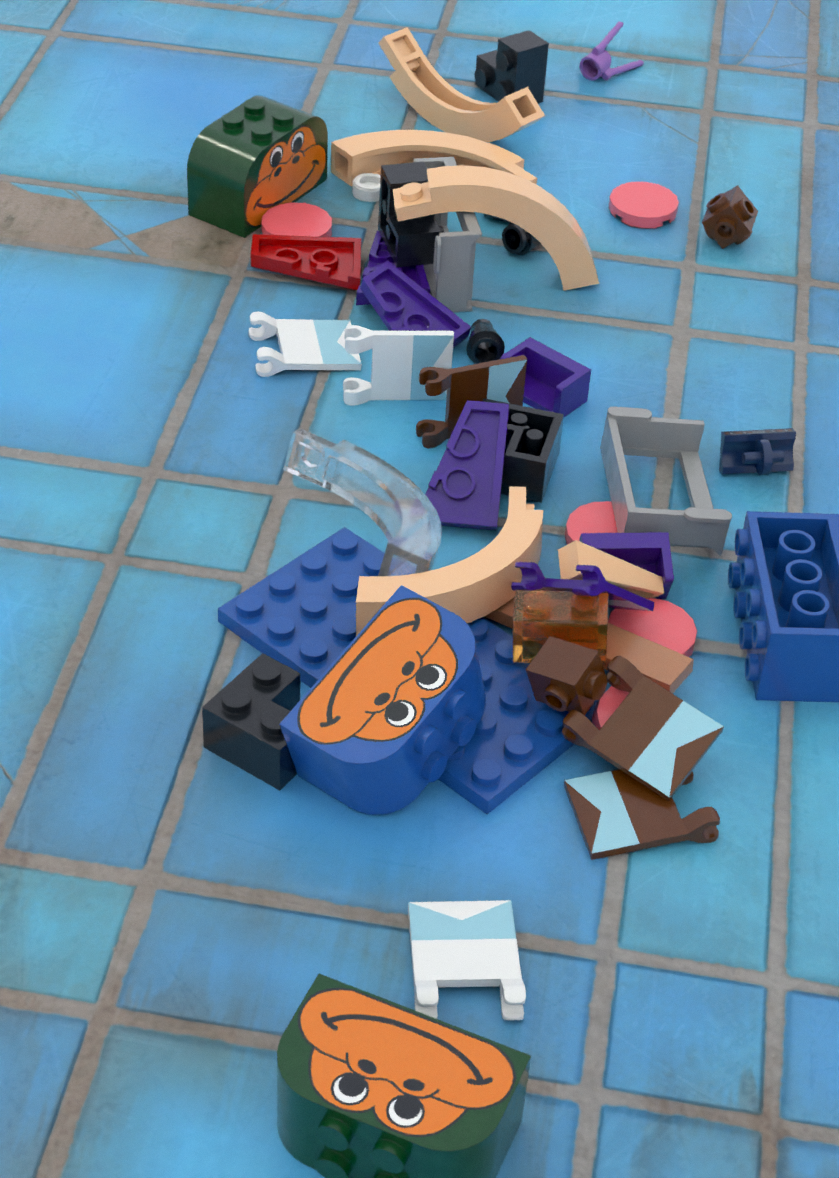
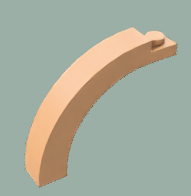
M408 27L384 36L378 43L395 70L389 78L401 95L419 115L446 133L492 142L525 129L545 116L528 87L505 96L497 103L481 102L460 93L448 84L433 68Z
M389 130L354 135L331 142V173L351 187L353 186V179L360 174L375 173L381 175V165L414 162L415 158L454 157L457 166L467 165L501 170L520 176L537 185V178L524 170L525 159L494 144L467 136L427 130Z
M467 165L443 166L426 169L428 182L408 183L401 188L393 189L398 222L446 212L465 211L493 215L523 228L544 246L559 271L563 291L599 284L591 248L577 220L552 194L520 176L487 167Z
M509 486L508 516L504 527L490 544L472 556L457 563L422 573L399 576H359L356 597V636L401 585L453 612L466 623L490 614L515 597L519 592L512 590V582L520 583L522 580V571L520 568H515V563L534 562L538 565L542 548L543 510H534V504H526V487Z

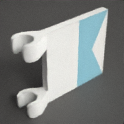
M253 312L250 314V323L262 326L259 328H249V337L254 341H262L277 334L281 352L279 353L269 347H261L257 350L258 360L269 361L265 364L256 363L255 369L259 376L269 377L283 370L361 371L362 363L359 353L350 354L345 350L344 330L347 326L351 325L350 320L274 319L263 312Z
M350 325L345 328L346 352L358 354L372 349L371 383L359 378H346L343 382V399L345 404L355 406L370 400H446L447 390L437 396L427 395L425 384L421 385L419 383V373L425 367L452 368L453 331H373L357 325Z
M511 900L408 902L415 1011L437 1019L438 987L500 986L502 1019L523 1020V1004L526 1001V990L521 976Z

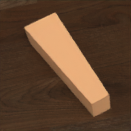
M578 540L558 549L561 579L583 580L582 573L576 571V566L595 565L601 570L606 582L643 598H656L664 594L661 576Z

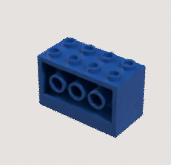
M747 511L743 529H737L735 534L737 561L730 562L728 569L729 588L736 590L733 603L734 617L741 618L739 645L740 649H747L745 659L746 681L753 682L756 700L839 702V514Z

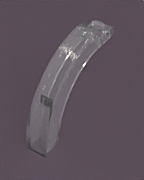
M301 428L293 432L283 470L346 499L367 514L378 525L388 540L378 576L408 575L433 569L441 543V521L431 501L416 484L389 463L346 440L335 444Z

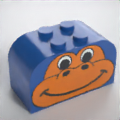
M401 585L279 724L297 775L349 808L364 814H389L412 803L429 782H435L441 777L448 759L457 748L465 746L471 740L476 726L484 714L486 692L474 634L461 617Z

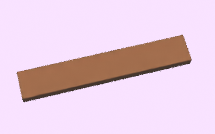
M519 592L505 605L484 616L544 643L552 636L599 651L605 670H607L608 664L614 657L622 656L630 661L645 677L672 694L693 671L694 659L537 592Z

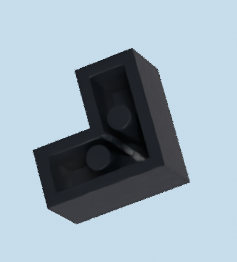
M530 30L498 39L497 50L477 55L474 73L475 85L497 101L528 87L537 103H542L544 99L549 43Z
M424 161L381 165L378 230L397 268L433 264L435 236H439V233L444 232L443 227L438 226L435 214L399 222L397 220L393 189L401 188L408 183L421 184L428 182L427 167Z
M484 398L483 402L509 404L501 494L509 496V486L526 487V500L542 503L560 452L564 414Z
M262 653L202 707L204 748L280 791L297 775L279 724L300 701V673Z

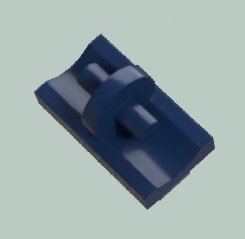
M793 428L721 432L719 471L722 474L758 473L759 475H768L770 472L793 471V446L796 439V431Z

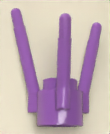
M619 21L605 38L580 61L579 69L587 79L596 80L602 77L604 80H608L613 75L635 69L644 64L643 60H638L610 68L611 56L604 49L623 27L622 21Z

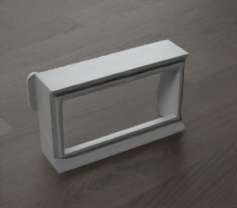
M454 157L414 159V162L424 161L427 169L457 166ZM448 212L435 214V220L438 226L443 227L444 232L439 233V236H435L434 263L423 265L430 286V294L452 312L472 311L470 300H472L475 241L483 235L474 212H456L462 231L449 232L447 227Z
M608 408L600 449L618 533L668 532L670 546L711 547L721 557L732 514L724 509L713 508L698 453L705 426L703 420L652 417V412L643 408ZM624 455L679 459L691 507L685 510L636 507Z

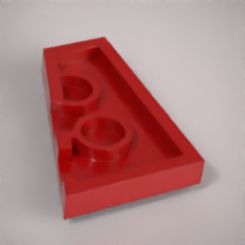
M253 234L251 267L358 290L361 270V238Z

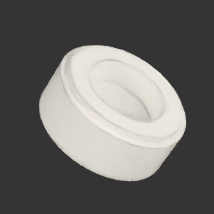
M363 173L353 179V196L365 202L379 201L381 175Z

